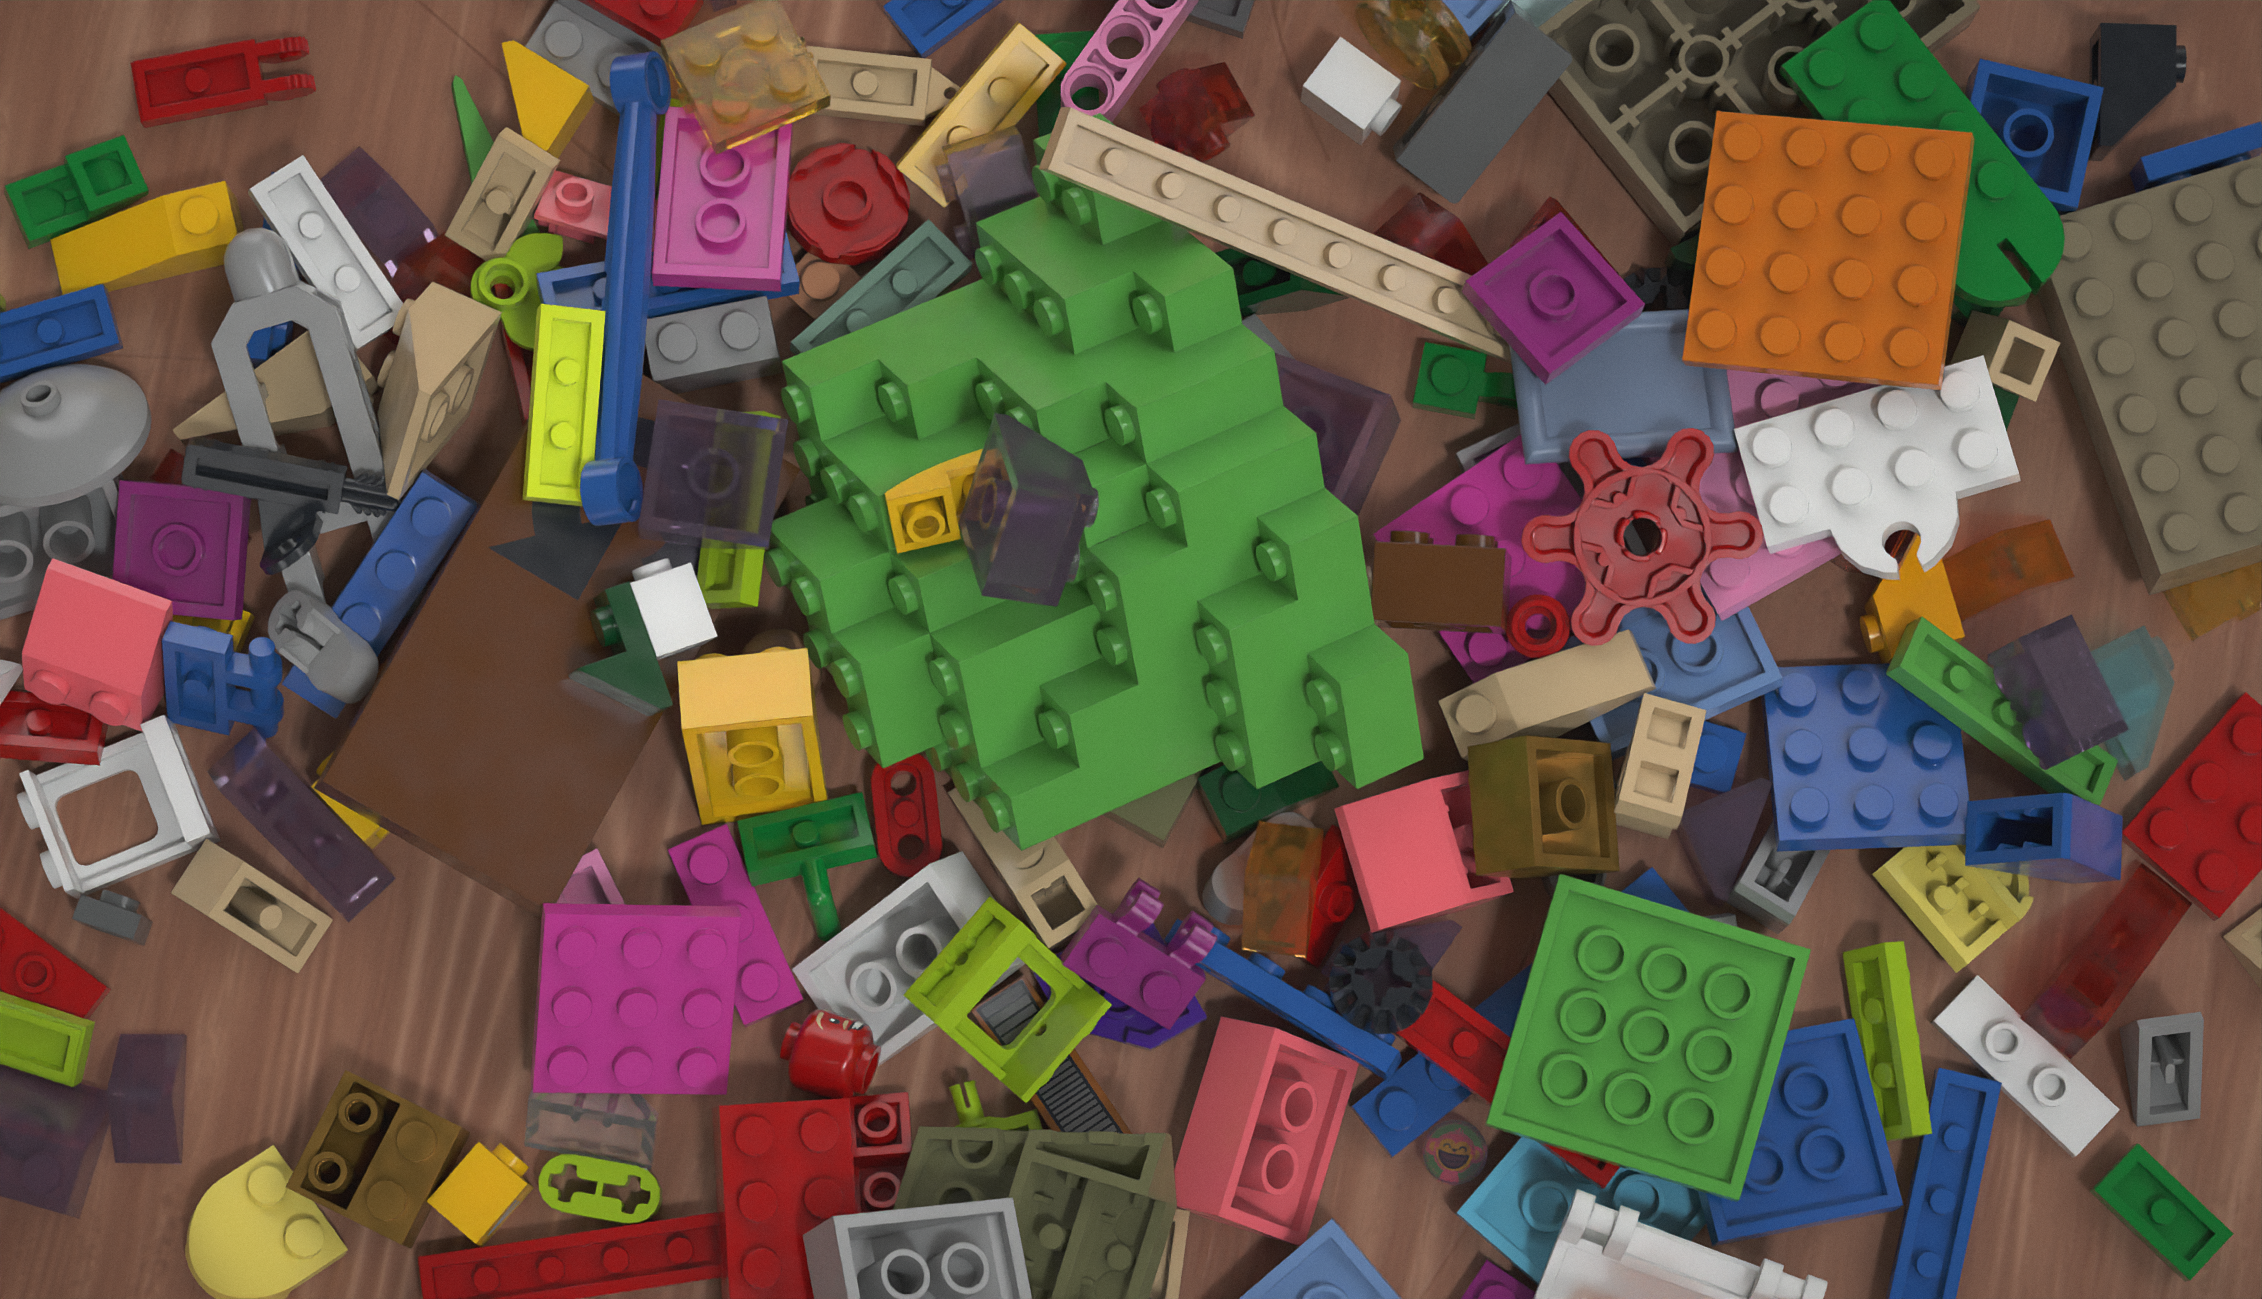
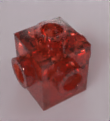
M1226 62L1191 70L1183 68L1167 75L1155 86L1159 93L1139 108L1151 130V136L1155 143L1190 158L1195 157L1197 161L1202 163L1226 151L1231 145L1227 138L1255 116Z

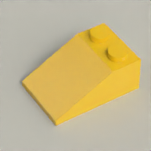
M772 647L754 654L726 656L712 653L702 655L695 660L677 661L681 727L702 825L736 822L742 819L828 800L808 648Z

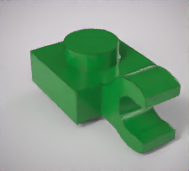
M1425 342L1413 399V408L1474 420L1478 401L1518 410L1513 373L1484 372L1487 354Z

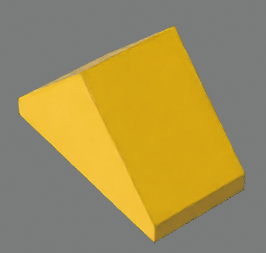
M514 40L503 42L502 48L522 136L554 157L559 158L595 103L590 86Z

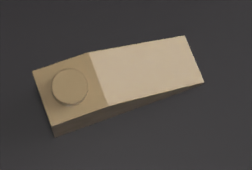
M309 330L254 370L259 384L265 383L269 394L266 398V408L275 436L329 427L336 422ZM358 357L373 404L374 399L372 395L381 388ZM226 391L173 429V432L186 448L189 440L193 437H206L208 440L216 439L228 444L241 443Z
M1628 629L1616 633L1609 642L1603 645L1591 646L1582 644L1494 673L1439 700V704L1461 758L1468 761L1467 746L1526 735L1556 738L1644 695V693L1656 689L1635 637L1632 631Z

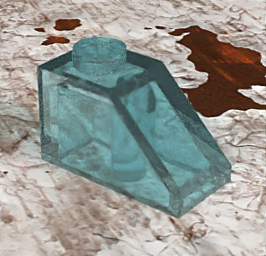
M2144 625L2077 658L2065 668L2110 755L2118 760L2116 766L2124 781L2137 776L2148 768L2174 686V680L2170 674V671L2174 670L2171 654L2160 637H2150Z

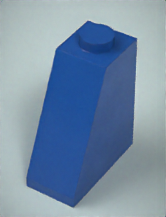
M2069 793L1967 801L1965 866L2071 884L2121 880L2123 816Z

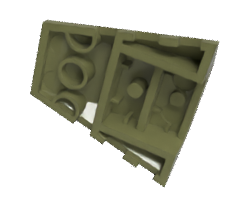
M919 1126L893 1210L1013 1197L1032 1299H1149L1177 1208L1172 1136L1168 1133L1123 1134L1109 1131H1089L1087 1133L1035 1129L1014 1131L998 1128Z

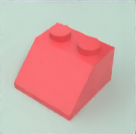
M52 558L44 576L22 650L24 689L33 692L39 699L55 705L63 703L91 713L105 724L112 726L124 725L143 732L140 724L150 720L165 693L162 639L170 621L173 622L172 601Z

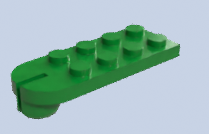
M1871 0L1781 66L1779 73L1817 120L1972 132L1975 141L1954 292L1973 304L1993 308L2020 306L2026 303L2031 292L2036 296L2039 289L2053 275L2063 254L2065 235L2061 218L2053 204L1890 0ZM2001 250L2013 252L2028 270L2027 283Z

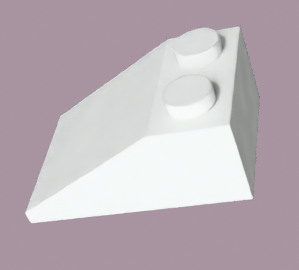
M961 851L927 865L792 970L818 1009H827L869 1025L873 1033V1043L881 1047L878 1066H880L937 1027L931 1019L904 997L903 994L990 896L993 899L994 897ZM1017 957L988 991L1025 965V963Z

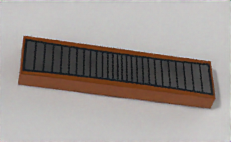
M1022 975L974 1007L971 1012L983 1031L997 1044L1005 1046L1014 1041L1045 1004L1026 976ZM1075 1048L1054 1071L1050 1080L1041 1086L1030 1099L1050 1130L1087 1133L1089 1131H1109L1132 1134Z

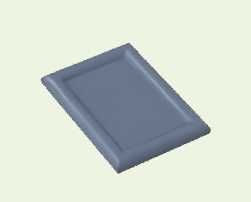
M1689 309L1642 312L1639 317L1546 385L1509 345L1525 465L1570 462L1568 458L1569 447L1573 439L1581 432L1587 430H1599L1608 434L1614 441L1622 459L1661 457L1670 437L1683 428H1695L1708 435L1714 445V454L1738 452L1727 370L1686 366L1682 361Z

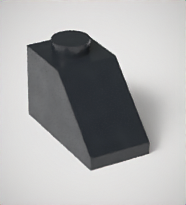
M2100 23L2090 38L2089 84L2104 87L2089 161H2102L2166 101L2175 89L2176 83H2183L2186 74L2187 55L2185 46L2177 45V25Z

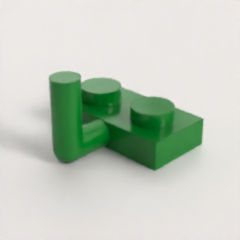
M863 792L738 820L746 867L752 887L802 875L805 894L817 937L824 942H828L840 933L842 929L827 869L877 858Z

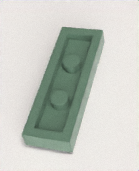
M928 219L792 340L790 351L794 355H798L942 296L971 272L973 263Z

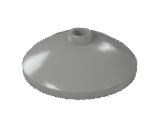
M68 364L31 373L0 391V503L16 507H41L59 504L98 489L124 471L142 450L151 429V410L141 387L129 376L111 368L89 364Z

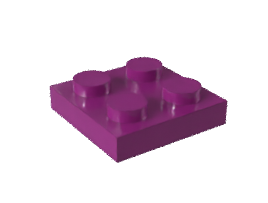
M1562 212L1467 279L1462 289L1465 297L1545 385L1639 317L1645 306V303Z
M119 480L112 580L171 600L173 615L224 620L242 619L251 499L218 491H204L202 488L194 489L191 486L180 484Z

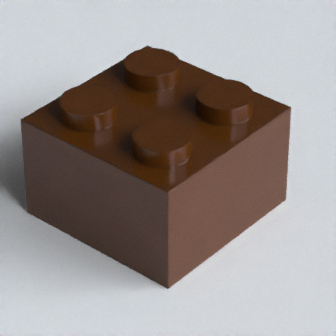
M1391 531L1390 542L1375 541L1371 597L1374 623L1379 628L1507 635L1512 558L1506 548H1498V542L1495 541L1494 536L1457 534L1454 546L1434 544V538H1430V533Z

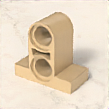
M1644 693L1638 709L1633 735L1616 778L1617 788L1614 790L1616 825L1665 839L1669 838L1672 829L1677 830L1683 815L1707 710Z

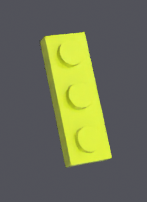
M541 304L537 308L522 500L583 506L580 494L581 472L587 462L595 460L606 311Z

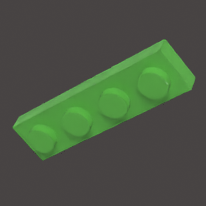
M1922 616L1907 624L1886 675L2048 793H2069L2100 806L2118 763L2116 758Z

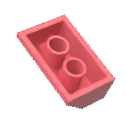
M1221 1016L1174 1169L1177 1208L1188 1210L1193 1214L1300 1247L1306 1241L1359 1064L1348 1057L1275 1027Z

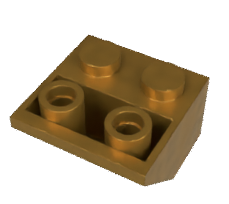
M345 1070L286 1188L412 1249L433 1208L427 1200L449 1176L471 1132Z

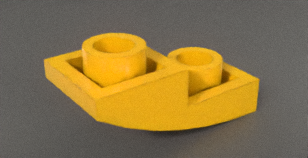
M1006 443L983 448L937 464L906 479L884 493L897 554L959 540L961 535L958 524L1020 510L1011 456Z

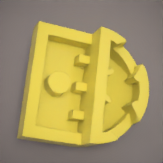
M1966 845L1904 847L1872 875L1956 973L1969 964L2009 928L2020 921L2028 912L2034 897L2029 896L2028 876L1965 866Z
M274 1145L213 1184L201 1198L191 1216L185 1246L186 1260L195 1280L215 1299H286L292 1290L342 1258L348 1251L315 1202L286 1188L293 1171Z

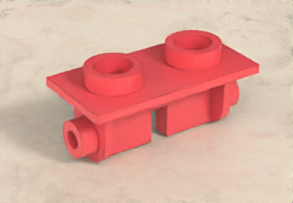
M555 170L534 213V219L538 220V225L548 227V233L560 234L594 244L596 237L606 239L607 244L612 186ZM654 199L652 252H654L658 200Z

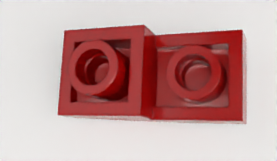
M908 1092L853 1096L850 1098L856 1214L893 1210L913 1145Z

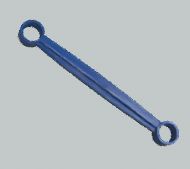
M655 51L618 56L613 60L610 68V89L614 105L620 114L604 266V271L607 275L601 311L606 312L595 461H589L584 465L580 478L582 505L587 518L595 526L635 522L639 519L643 509V485L639 470L633 461L649 303L655 199L657 115L665 114L671 101V85L668 70L660 54Z

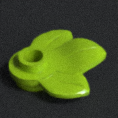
M532 233L520 237L513 243L504 258H494L481 264L471 280V298L502 312L500 320L511 341L523 349L533 352L537 308L541 305L537 290L536 273L563 269V267L558 266L563 251V238L560 235ZM496 284H506L512 289L513 295L507 299H499L492 294L490 288Z

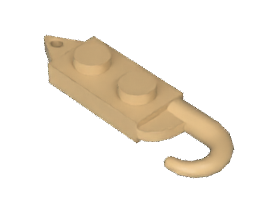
M767 44L742 45L727 54L719 64L715 78L718 96L727 108L733 110L755 111L753 105L743 102L737 97L734 91V80L736 75L742 70L756 68L779 71V83L784 99L791 108L801 113L925 126L927 118L939 114L951 99L945 97L946 92L952 91L956 94L960 89L959 86L932 68V59L807 46L804 49Z

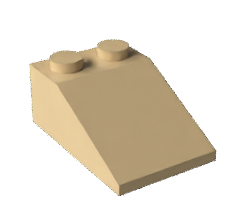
M432 282L415 301L408 298L401 306L393 326V333L400 336L396 351L392 350L385 359L377 380V385L385 388L377 413L387 495L398 500L418 478L423 468L430 464L470 416L502 314L498 310L435 282Z

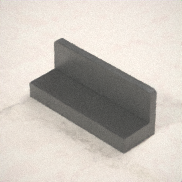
M1510 0L1395 143L1393 151L1396 161L1453 204L1458 203L1572 62L1570 52L1536 27L1530 14Z

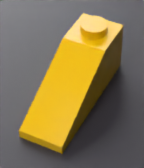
M221 181L162 195L50 239L62 295L99 284H104L108 292L224 265V254L227 245L237 234L244 231L237 198L226 181Z

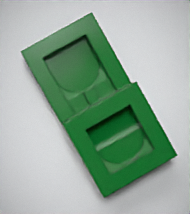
M125 135L65 156L63 165L7 184L4 187V195L28 249L50 242V239L103 219L138 201L149 193Z

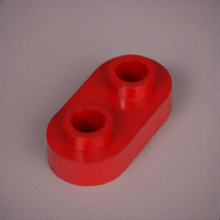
M918 753L886 768H882L877 763L871 777L878 852L883 865L891 874L898 878L909 880L930 863L941 860L943 853L935 774L930 763ZM908 774L916 780V788L913 793L907 796H900L892 790V783L897 776ZM915 837L922 842L923 851L919 857L906 859L900 855L899 845L905 838Z

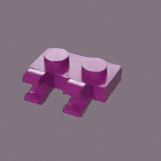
M1138 878L1132 884L1113 914L1099 905L1095 906L1060 957L1062 965L1170 1030L1206 980L1204 970L1195 964L1206 957L1218 938L1215 934L1211 933L1214 924L1194 911H1191L1186 916L1167 947L1141 932L1154 922L1164 904L1157 899L1161 894L1160 890Z

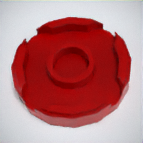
M837 143L818 148L798 162L789 181L786 221L791 235L808 253L828 263L855 266L877 260L897 245L908 223L910 192L903 173L896 168L895 164L886 155L872 149L870 153L864 149H855L856 144Z

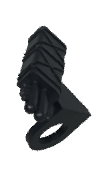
M206 437L191 438L186 448L181 477L184 485L191 486L194 489L202 488L204 491L212 490L244 496L248 499H258L264 545L260 568L266 575H273L288 568L315 545L323 525V521L317 512L322 511L324 514L327 512L338 515L341 503L345 502L349 503L357 514H361L363 511L367 516H370L372 512L378 518L380 514L385 516L387 511L395 512L400 506L398 499L387 495L385 476L378 478L376 474L368 477V473L364 472L354 479L346 478L347 466L337 465L335 462L327 463L325 460L317 461L285 455L278 451L275 453L268 449L267 451L260 450L261 448L258 447L249 448L228 444L216 439L208 440Z

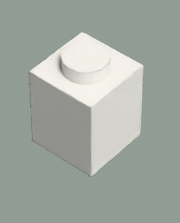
M1340 37L1304 83L1301 102L1359 145H1362L1372 131L1381 136L1400 112L1402 105L1396 99L1398 98L1401 80Z
M669 558L632 571L635 582L630 583L657 660L704 645L717 637L691 563L672 569Z

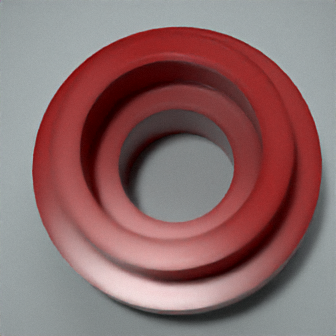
M1542 594L1529 595L1520 599L1509 611L1507 616V637L1511 645L1520 654L1529 658L1539 659L1558 653L1568 641L1571 630L1569 615L1563 605L1556 599ZM1535 615H1543L1551 623L1549 634L1542 639H1534L1526 631L1528 620Z

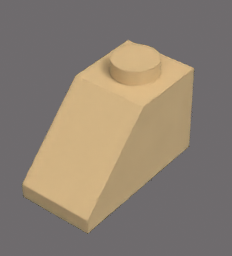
M208 839L204 841L171 894L296 973L300 972L333 921L332 918Z

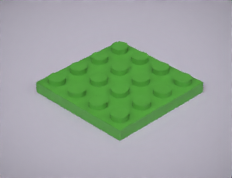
M1559 874L1485 1126L1738 1202L1811 949Z

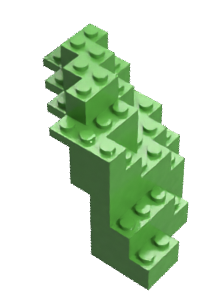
M1101 113L1093 116L1097 119L1114 125ZM1051 133L1033 140L1037 166L1032 168V177L1040 197L976 222L980 248L975 251V260L983 279L782 361L787 387L781 390L782 401L789 417L797 426L799 440L793 444L794 454L800 469L808 477L811 494L805 496L806 507L768 522L767 538L770 550L764 552V562L775 585L779 588L786 586L793 594L802 613L807 617L809 631L803 634L805 648H808V654L812 663L818 669L825 667L833 675L839 691L846 698L849 713L843 715V725L850 742L858 751L865 749L882 768H886L925 750L932 767L937 772L944 770L953 779L960 796L966 802L973 800L982 809L991 829L996 833L1003 831L1022 851L1221 761L1230 771L1237 770L1256 789L1319 761H1322L1328 770H1337L1349 783L1358 789L1424 759L1408 653L1374 624L1358 516L1325 488L1316 432L1283 406L1275 350L1242 324L1233 268L1187 230L1040 170L1039 167ZM1006 443L1011 456L1020 510L958 524L961 535L959 540L897 554L884 493L906 479L937 464L983 448Z

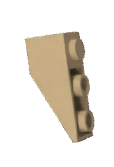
M956 788L949 791L948 795L1037 938L1053 953L1068 945L1098 904L1055 837H1051L1021 851L1003 831L996 833L991 829L982 809L973 800L966 802Z

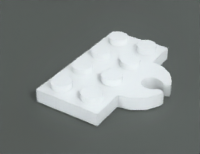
M1984 355L1945 366L1941 390L1881 385L1734 429L1770 554L1833 536L1846 560L1861 572L1886 580H1900L1897 560L1886 553L1884 549L1885 542L1892 533L1898 530H1911L1920 536L1921 543L1916 555L1923 571L1926 572L1934 567L1953 545L1960 524L1958 499L2021 481Z

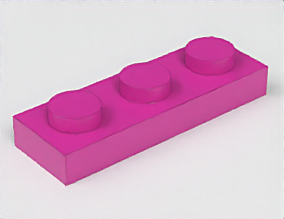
M727 824L668 849L692 906L739 907L741 928L734 1004L744 1026H751L805 1002L756 889L751 885L748 871Z

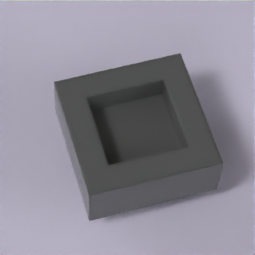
M103 890L100 900L81 894L72 917L73 920L84 926L142 946L145 945L153 923L143 915L136 913L140 902L108 890Z

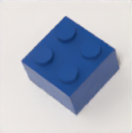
M1979 59L1968 78L1965 90L1966 97L2053 204L2059 216L2076 211L2079 205L2104 87Z

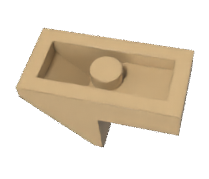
M506 127L498 134L445 236L485 261L494 258H504L513 243L522 236L533 220L544 190L561 160Z

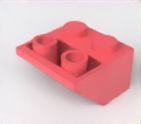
M1469 770L1424 780L1334 809L1372 933L1464 911L1514 892L1509 877L1476 875L1471 794L1468 783Z

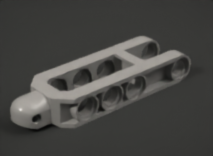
M261 227L249 228L240 232L227 245L224 254L225 272L234 302L213 338L211 346L242 446L249 448L258 447L261 448L260 450L267 451L268 449L271 452L277 453L278 451L287 455L284 444L278 445L266 408V398L269 394L265 383L259 384L247 344L254 331L294 321L309 330L354 478L364 472L368 473V477L376 474L378 478L385 476L379 425L341 301L299 280L291 251L285 240L277 233ZM345 502L341 503L338 515L327 512L324 514L322 511L317 512L323 521L320 534L368 521L374 542L394 513L387 511L385 516L380 514L378 518L372 512L370 516H367L363 511L361 514H357L352 506ZM314 545L298 561L282 570L288 593L293 590L302 591L326 603L323 592L325 575L316 546ZM427 583L404 618L414 614L428 589Z

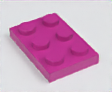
M690 107L668 108L665 115L653 253V286L781 292L793 138V112Z

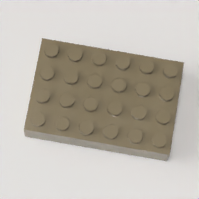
M1574 0L1538 27L1569 51L1572 56V62L1548 92L1674 247L1700 232L1716 112L1816 119L1779 73L1781 66L1871 0ZM1890 0L1932 54L1966 30L1981 7L1976 0Z
M2262 155L2061 215L2060 218L2065 235L2063 254L2053 275L2037 293L2054 340L2060 342L2058 351L2149 595L2262 561Z

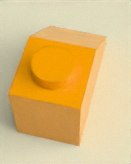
M1906 530L1892 555L1897 560L1899 566L1900 580L1880 578L1864 606L1866 615L1860 616V628L1865 645L1870 653L1878 651L1881 664L1891 663L1907 624L1921 616L1958 643L1965 637L1942 558L1934 567L1924 572L1916 555L1921 538L1911 530Z

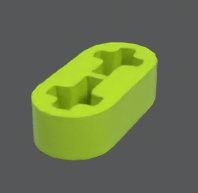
M561 1154L550 1159L542 1168L539 1176V1191L543 1200L551 1208L565 1214L632 1225L650 1221L658 1213L662 1204V1188L658 1179L648 1170L636 1165L576 1154ZM568 1166H576L577 1177L584 1181L597 1183L595 1194L574 1192L570 1202H562L561 1191L551 1187V1181L554 1175L564 1176ZM631 1177L641 1178L640 1187L650 1193V1200L648 1204H637L634 1214L624 1213L625 1204L621 1200L604 1196L606 1185L624 1188L628 1187Z

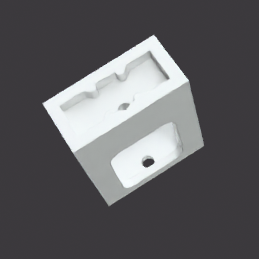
M165 715L140 724L142 733L105 747L100 766L65 763L38 775L29 770L19 773L26 791L17 794V799L30 829L33 830L40 827L49 850L40 853V859L54 889L63 886L67 894L79 899L81 894L89 895L197 851L206 839L213 843L221 841L176 725ZM124 771L136 772L157 821V835L148 842L91 865L84 866L78 864L58 816L57 802L67 794Z

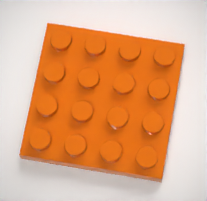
M1717 111L1682 357L1684 364L1694 367L1941 390L1975 141L1972 132Z

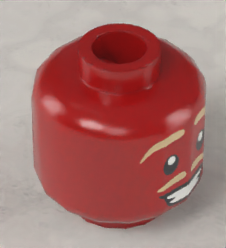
M818 1009L813 1011L803 1024L791 1023L782 1042L780 1058L789 1061L788 1077L795 1088L825 1099L851 1098L855 1092L865 1094L878 1067L881 1047L873 1043L872 1030L866 1023L827 1009Z

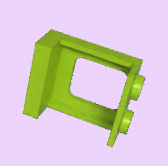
M990 896L903 994L904 997L1025 1103L1032 1098L1041 1086L1050 1080L1059 1065L1080 1041L1092 1032L1100 1018L1112 1006L1110 1002L1084 982L1076 973L1063 966L1062 961L1037 939L1036 935ZM1018 957L1050 986L1051 996L1014 1041L1008 1045L1001 1046L967 1017V1014Z

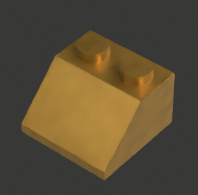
M1526 735L1467 746L1468 783L1471 794L1476 875L1529 878L1559 876V874L1581 875L1620 871L1616 813H1614L1615 797L1611 743Z

